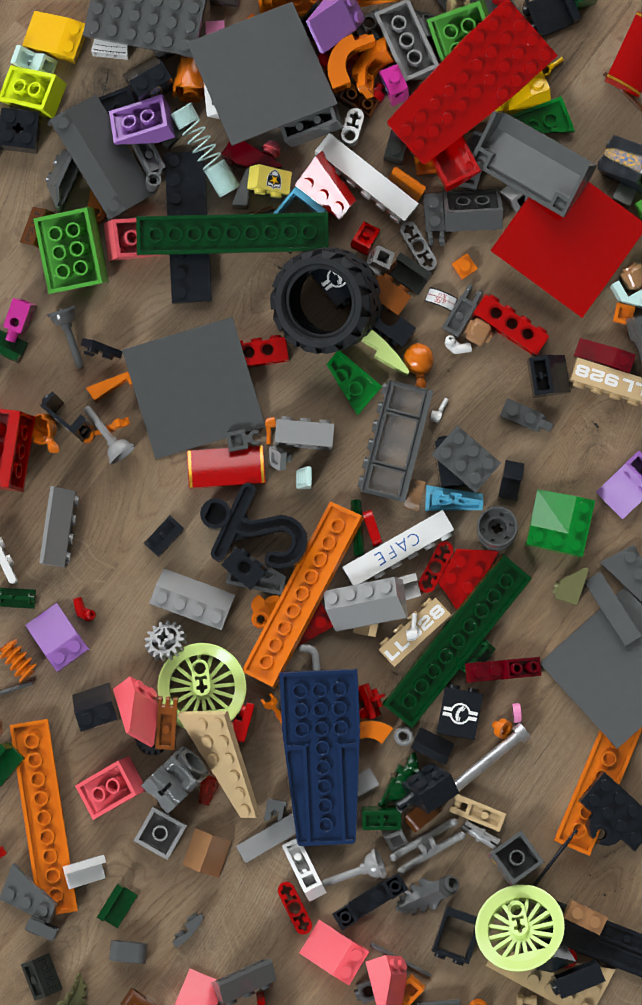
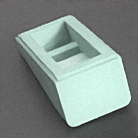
M311 466L296 471L297 489L312 488Z

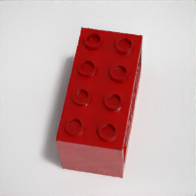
M0 409V490L24 492L36 417L22 411Z

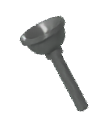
M76 305L49 313L47 316L48 318L50 317L55 325L61 326L62 330H64L76 368L80 369L84 365L71 329L73 327L71 322L74 321L76 316Z

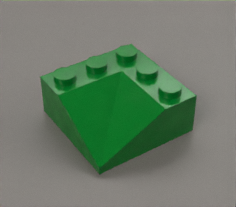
M537 489L525 546L582 558L595 500Z

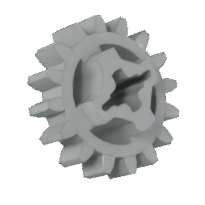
M167 620L165 625L159 622V627L152 626L154 631L147 632L150 637L145 638L147 643L145 647L150 656L154 657L157 661L160 658L163 662H165L166 658H169L170 661L173 660L172 656L178 657V651H184L182 645L187 644L184 639L187 636L180 625L178 626L176 622L171 624Z

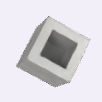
M378 245L369 253L366 263L373 270L374 274L378 275L380 273L383 275L390 269L395 253Z

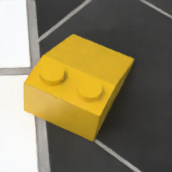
M34 11L22 46L76 65L85 40L83 36L85 23L67 17Z
M541 71L515 96L495 111H504L512 115L550 101V87L543 72Z

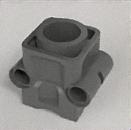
M182 746L141 786L147 793L153 795L158 800L160 806L168 814L209 775V772L195 753Z

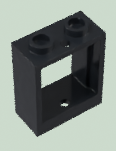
M446 906L431 951L435 952V957L444 960L445 957L452 958V962L461 966L464 963L469 964L477 941L475 927L465 956L439 948L438 945L448 916L474 924L475 926L477 916Z
M593 959L551 976L552 982H550L553 993L563 999L601 984L606 980L599 963Z

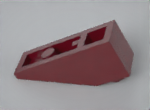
M229 141L221 153L222 158L231 167L235 165L238 168H250V166L261 164L282 169V164L245 141L233 146Z
M580 338L573 356L630 373L636 354Z

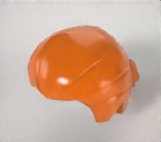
M415 343L408 347L404 353L403 360L409 372L416 375L415 386L426 388L424 375L431 370L434 358L432 351L421 343Z
M48 414L36 415L33 443L37 445L47 444L50 453H58L60 451L59 445L54 440L57 434V423Z

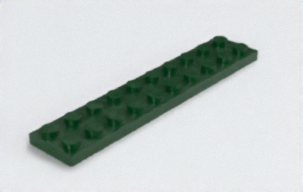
M328 212L136 216L137 255L306 252L329 247Z
M501 554L382 704L409 727L413 728L532 578L507 556Z

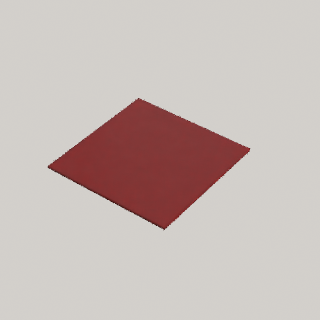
M589 182L565 217L528 197L490 251L579 317L583 318L641 237L642 221Z

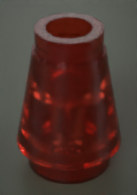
M207 776L200 783V804L210 805L219 787L215 777Z

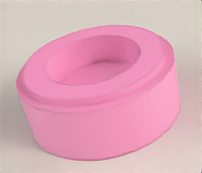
M519 703L512 704L514 723L522 721Z

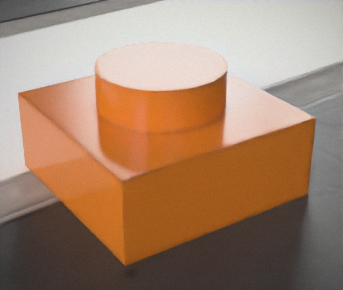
M468 253L451 264L461 280L478 270Z
M617 302L612 322L627 325L625 319L634 317L636 307Z

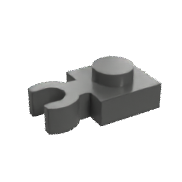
M245 429L227 432L226 439L229 452L248 449L247 443L252 445L260 444V440L254 441L252 439V435L258 434L259 431L253 430L248 435L245 434Z

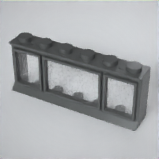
M388 380V383L383 384L381 394H384L383 402L379 401L376 411L380 413L378 421L374 420L372 427L375 435L373 439H369L367 450H370L369 458H364L362 468L366 469L365 474L360 476L357 487H361V492L405 503L433 390Z

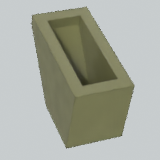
M585 567L561 579L559 583H555L552 594H555L553 599L577 606L589 568Z

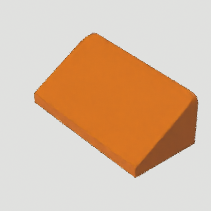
M394 167L388 177V180L416 202L421 199L426 191L424 185L398 167Z

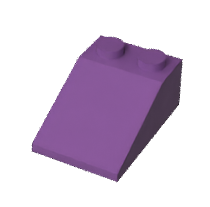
M323 0L307 19L306 23L320 53H325L343 38L356 31L365 18L357 0Z
M162 94L109 111L115 145L159 143L175 137L172 116H170V105Z
M57 603L25 625L57 672H60L90 650Z

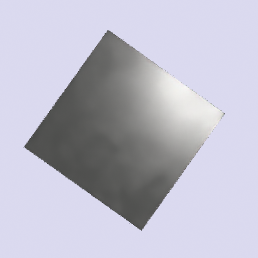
M293 2L187 42L232 146L338 104Z
M233 317L122 349L155 459L225 439L227 432L244 429L245 432L266 427Z
M624 587L616 594V597L642 635V604ZM599 609L540 662V665L618 749L642 727V637L625 647L602 610Z

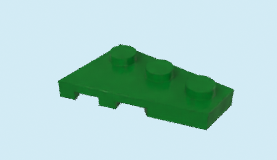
M562 96L511 115L542 134L575 133Z
M337 351L326 364L358 416L382 386L341 351Z

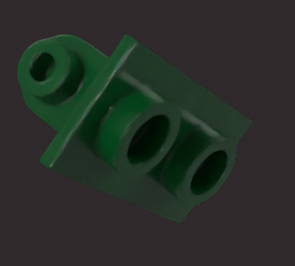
M0 588V607L35 609L36 590Z
M483 639L460 669L466 674V663L486 662L496 648L490 642Z

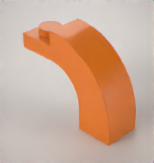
M350 34L339 41L333 48L328 61V81L333 94L351 87L346 64L353 55L375 47L373 34L361 35L357 40H354L353 35Z

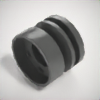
M494 506L485 510L479 517L477 525V536L481 544L492 551L505 550L511 546L517 535L518 523L516 517L505 507ZM496 526H499V527H500V531H502V532H498V534H494V530H493V529H495Z

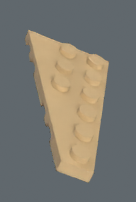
M181 711L177 714L178 718L240 818H257L260 815L259 808L228 711Z
M502 949L497 953L502 956L505 950ZM512 951L510 956H513L515 954V951ZM489 960L485 964V966L557 1005H597L616 970L600 967L606 980L605 982L561 999L559 995L556 996L550 986V982H552L551 976L583 963L576 962L570 968L563 967L553 973L536 969L522 972L508 971L495 966Z

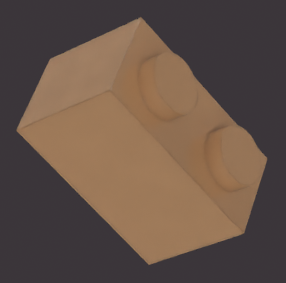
M572 899L569 900L563 913L565 919L598 935L601 934L608 919L607 916Z

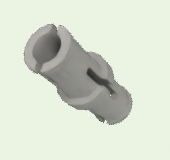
M468 819L461 828L462 831L476 838L477 842L481 841L493 850L497 847L496 844L498 845L500 839L486 832L484 827L480 828Z

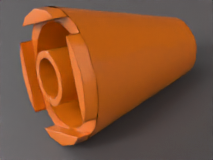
M184 56L180 58L172 87L173 98L177 96L181 102L198 103L201 102V98L205 97L204 82L194 59Z

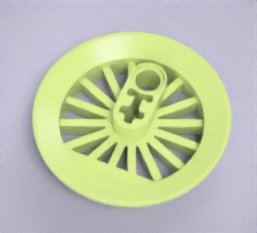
M195 643L183 647L184 651L179 650V656L173 655V660L167 659L160 671L157 685L158 696H163V704L166 702V697H171L170 693L191 691L178 698L179 703L192 696L181 711H186L197 698L193 711L198 710L200 700H202L203 711H228L231 721L237 716L246 696V679L241 665L230 652L214 644ZM201 655L210 656L208 663L201 660ZM197 656V660L192 664L189 658ZM213 657L221 660L218 666L210 674L209 670L211 667ZM186 660L192 676L179 667L183 661ZM198 663H203L206 667L205 672L202 674H198L195 671V666ZM225 663L230 671L212 680ZM177 669L192 682L172 677ZM230 674L233 675L234 682L214 684ZM172 680L189 685L190 687L170 689V682ZM200 682L208 686L204 693H201V690H197ZM235 686V693L232 695L214 688ZM213 693L232 698L233 700L227 706ZM210 697L225 709H216ZM205 699L208 701L212 710H206ZM177 716V725L184 728Z
M513 885L493 894L480 909L475 926L476 940L483 955L495 966L514 972L529 971L550 960L560 947L565 930L563 913L556 900L546 891L531 885ZM530 902L535 903L536 906L528 916ZM543 907L546 911L539 915L537 918H535L540 909ZM503 909L508 914L509 920L499 915ZM516 910H522L520 914L513 915ZM549 916L552 917L553 921L539 924ZM496 918L507 926L494 925L493 921ZM553 928V933L540 931ZM491 930L504 932L490 936ZM537 937L549 938L551 941L548 945ZM503 940L495 947L491 944V942ZM531 940L544 948L537 950ZM526 941L533 951L528 952ZM508 946L502 956L497 953ZM523 946L524 953L520 954L521 947ZM516 947L515 954L513 956H510V954Z

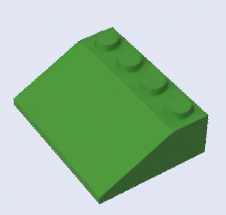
M478 0L427 19L441 62L473 28L489 15L485 0Z
M86 207L33 219L48 294L109 282L94 207Z

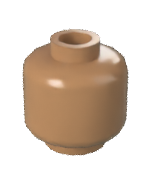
M633 262L623 267L620 277L626 289L635 290V292L642 289V265Z
M480 318L471 319L464 330L466 339L478 346H482L485 342L489 343L494 334L491 332L492 326Z

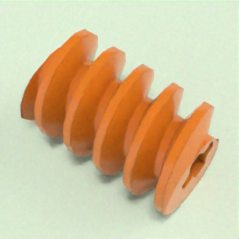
M16 639L0 648V652H2L0 658H7L5 665L12 664L9 670H17L14 676H21L19 680L21 683L35 672L34 669L37 664H29L32 658H24L27 652L20 653L22 645L15 647L18 641Z

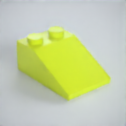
M10 65L0 91V102L22 110L40 112L41 116L54 118L67 83L55 74Z

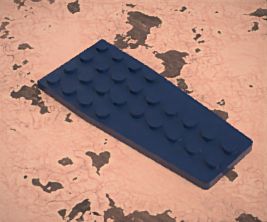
M357 668L279 672L282 734L297 844L299 846L353 844L356 841L360 741Z

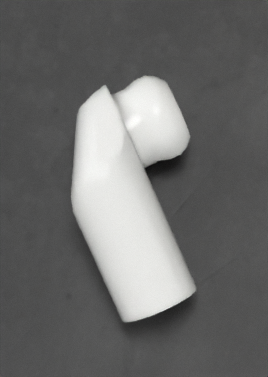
M452 335L445 338V346L452 353L472 352L471 343L460 344Z

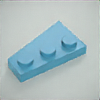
M426 485L425 511L483 510L484 499L481 493Z

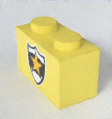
M261 164L250 166L247 189L254 190L255 194L265 195L267 193L272 198L280 199L282 196L289 195L292 172Z

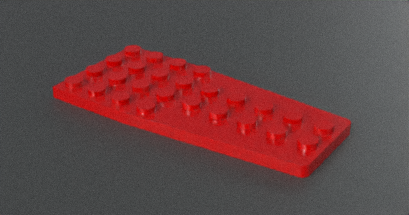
M504 0L454 47L387 120V125L422 164H427L515 96L558 55L512 2Z

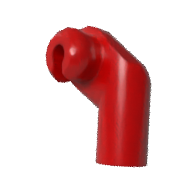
M82 597L73 599L77 617L87 622L93 621L96 617L95 611L84 607Z

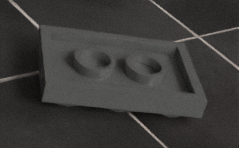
M458 425L432 454L434 458L475 493L501 464L500 461Z

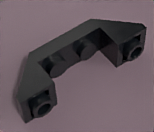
M396 873L355 897L332 913L343 931L359 921L364 915L404 893L408 888L399 873Z

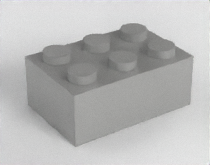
M281 416V419H276L275 445L332 451L334 424H331L330 420H319L318 423L312 422V419L300 418V421H294L292 417Z

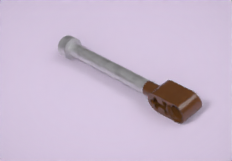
M520 723L516 724L512 728L514 731L512 734L455 779L454 782L458 791L467 786L520 741L523 743L528 741L531 736ZM440 806L427 814L420 808L414 807L403 819L413 832L416 833L442 812L443 809Z

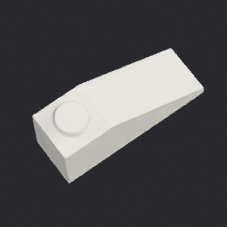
M296 838L283 844L282 847L309 902L326 894L327 892L304 846H299Z

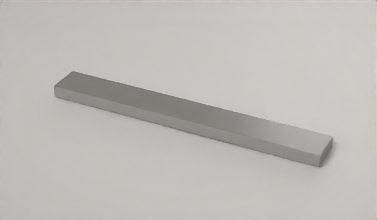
M370 768L358 774L357 797L379 785ZM293 813L236 846L245 863L296 834Z

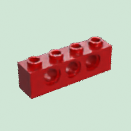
M485 294L472 316L487 322L494 331L536 357L549 338L547 331L541 326L535 327L532 325V321L526 316L522 315L520 317L515 314V309L509 305L503 306L500 304V300L494 295L490 294L488 296ZM497 309L500 311L501 316L493 318L491 311ZM508 320H514L517 327L510 329L506 323ZM523 331H531L533 337L525 339L522 334Z
M272 335L267 340H262L261 337L253 338L248 343H243V340H240L243 353L246 349H252L255 352L253 357H245L248 368L289 362L286 339L281 337V335ZM265 346H271L273 353L266 355L262 350Z

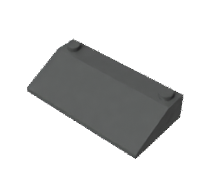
M97 95L67 109L48 121V126H53L105 211L107 222L156 193L146 189V176L127 144H114L110 116Z
M504 111L493 112L473 153V157L480 169L562 217L567 215L589 183L597 167L595 163Z

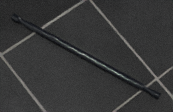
M574 829L571 836L568 837L532 886H537L572 840L573 836L578 832L577 829Z

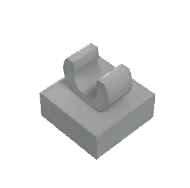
M276 445L270 446L268 464L279 471L286 470V463L292 461V454H287L286 450Z

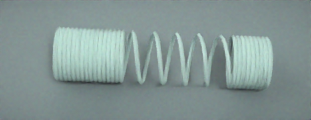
M191 103L172 113L170 116H172L171 118H173L179 130L198 120L182 136L203 129L187 143L189 145L207 138L192 153L213 146L198 159V162L218 155L203 170H205L206 176L219 197L237 188L240 184L225 159L209 166L220 157V152L203 158L215 148L216 144H211L197 150L211 136L207 135L192 141L206 127H200L188 132L201 120Z

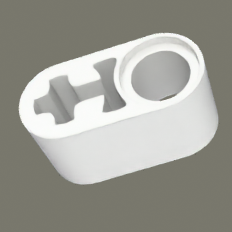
M352 108L348 111L342 130L341 141L347 147L357 144L362 129L364 114L358 108ZM357 115L358 119L356 120L355 127H353L352 118ZM353 133L355 138L347 140L345 134Z

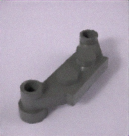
M154 143L131 144L147 174L145 180L146 189L150 192L156 191L161 183V172L166 167Z

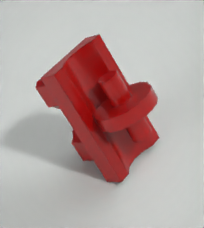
M369 683L359 686V701L363 700L366 706L359 709L361 719H373L382 715L379 707L384 706L381 698L386 697L385 693L379 695L377 688L371 690Z

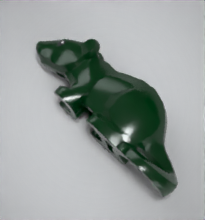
M415 752L409 755L407 763L403 768L402 765H397L395 769L397 775L395 777L391 776L385 788V793L377 804L379 807L383 808L391 801L400 800L406 796L401 783L406 781L409 776L419 772L418 759Z

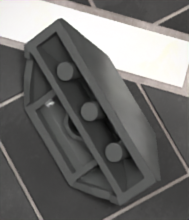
M67 149L62 150L60 155H56L53 163L55 165L53 172H49L46 178L48 190L58 213L64 211L80 175V170Z

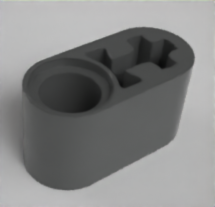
M111 940L109 960L146 964L148 944Z

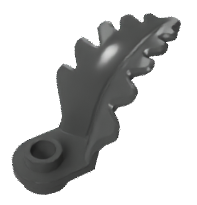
M451 875L444 876L437 881L421 878L419 880L420 886L411 884L410 889L412 892L405 891L403 893L405 896H399L400 901H396L397 906L395 909L402 914L404 911L406 914H410L411 910L412 914H416L418 908L421 913H425L427 906L431 910H436L442 899L456 893L459 889V881Z

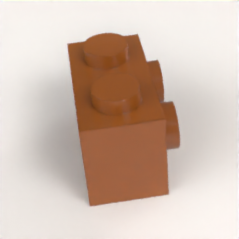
M378 273L376 278L381 291L379 295L381 303L399 315L411 298L408 294L410 290L402 284L399 287L393 283L394 279L388 274L381 275Z

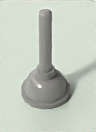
M90 406L85 407V413L108 441L107 455L111 465L118 463L134 450L135 446L133 443L130 444L125 439L118 440L116 436L113 437Z
M374 848L359 867L326 878L322 883L327 887L360 874H369L373 878L381 877L383 879L386 878V869L380 853Z

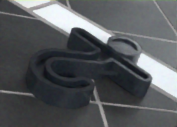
M245 483L241 486L231 509L226 502L217 498L210 499L203 504L200 511L202 522L209 529L220 531L211 550V557L216 562H223L227 559L235 541L279 532L288 533L292 538V544L289 550L285 552H268L265 555V562L269 567L279 570L292 568L299 564L307 553L309 545L307 533L301 523L293 517L277 515L253 521L247 517L257 495V490L251 483Z

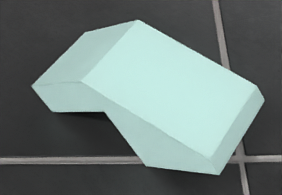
M16 45L10 63L17 67L54 74L58 61L46 54L34 53L21 45Z
M619 281L611 285L610 288L619 303L635 306L642 310V289L628 297Z

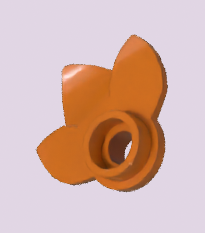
M260 595L254 597L251 603L253 611L251 622L256 628H264L279 600L278 595H272L265 599ZM262 615L263 621L258 622V616Z

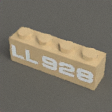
M581 358L576 359L569 382L573 383L572 386L580 389L584 387L591 388V392L602 395V392L610 394V398L615 400L623 398L628 400L627 403L634 406L642 404L641 377Z
M429 598L421 605L424 608L419 613L414 612L417 614L416 640L407 641L406 630H412L411 614L407 618L409 622L405 626L400 624L393 631L395 635L391 639L386 637L379 644L381 648L378 651L393 667L451 615L436 598L433 600Z

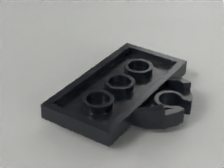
M602 771L578 800L579 803L591 812L586 822L590 838L594 839L597 831L603 829L605 834L603 838L597 840V844L611 846L621 840L632 851H636L642 844V805L608 774Z

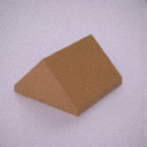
M195 828L182 865L200 873L219 878L232 841Z

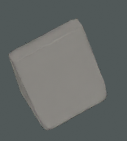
M619 183L612 199L618 204L629 208L636 190Z
M402 828L401 830H382V834L391 852L408 844Z

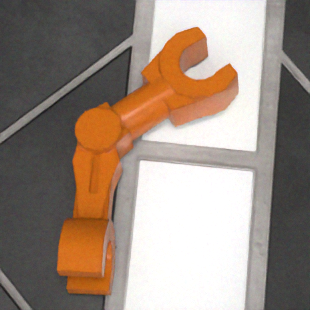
M117 418L112 424L106 425V428L110 433H114L117 429L130 425L129 418ZM99 430L92 431L90 437L85 439L84 443H91L95 436L102 435Z
M270 693L271 700L265 702L262 699L261 703L264 708L272 709L275 712L274 715L282 724L281 710L279 711L276 707L277 698L274 694Z

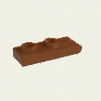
M158 696L155 749L175 750L178 697H174L173 705H170L171 697H166V702L163 704V696Z

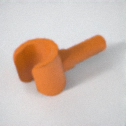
M274 417L265 420L266 444H271V428L276 427Z

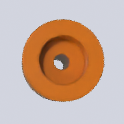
M504 718L492 723L494 735L501 739L507 738L512 731V723Z

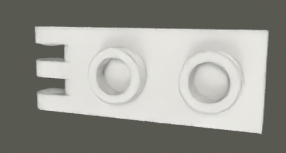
M0 537L1 567L9 583L16 584L18 579L12 568L14 562L10 554L6 555L3 549L6 545L2 537Z

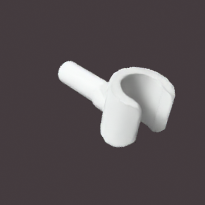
M444 398L438 411L432 410L430 421L437 423L441 420L443 410L449 399Z
M416 613L412 614V630H406L407 641L417 639Z

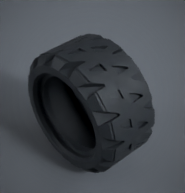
M324 247L302 252L283 265V269L278 272L272 285L274 289L270 295L271 310L274 309L273 320L278 330L284 332L285 339L292 345L301 347L305 352L329 354L359 343L373 329L376 324L375 319L379 317L381 300L379 295L381 291L377 278L372 275L373 270L364 260L358 258L357 254L346 249ZM318 269H326L339 275L346 282L351 293L352 308L345 324L337 331H325L317 328L309 322L301 307L300 294L302 286L308 276Z

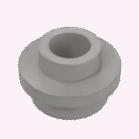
M407 727L398 728L394 733L395 742L400 746L409 745L413 741V732ZM401 733L407 734L406 740H401Z

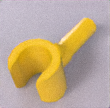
M563 57L545 67L549 69V72L544 75L545 77L550 76L551 70L564 61Z

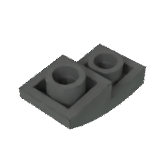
M196 912L187 918L188 922L185 923L188 931L185 932L183 929L174 935L175 939L172 942L176 948L188 940L197 930L204 917L203 913L198 915Z

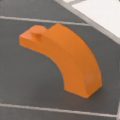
M384 37L375 41V47L361 53L352 70V77L357 83V89L360 93H363L366 99L374 97V79L377 73L386 65L394 62V57Z
M378 721L360 722V739L372 738L382 744L393 728Z

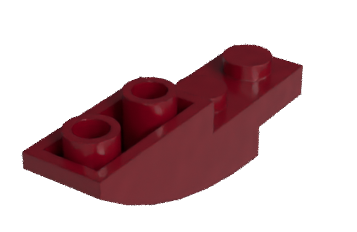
M540 657L465 664L467 683L542 676Z

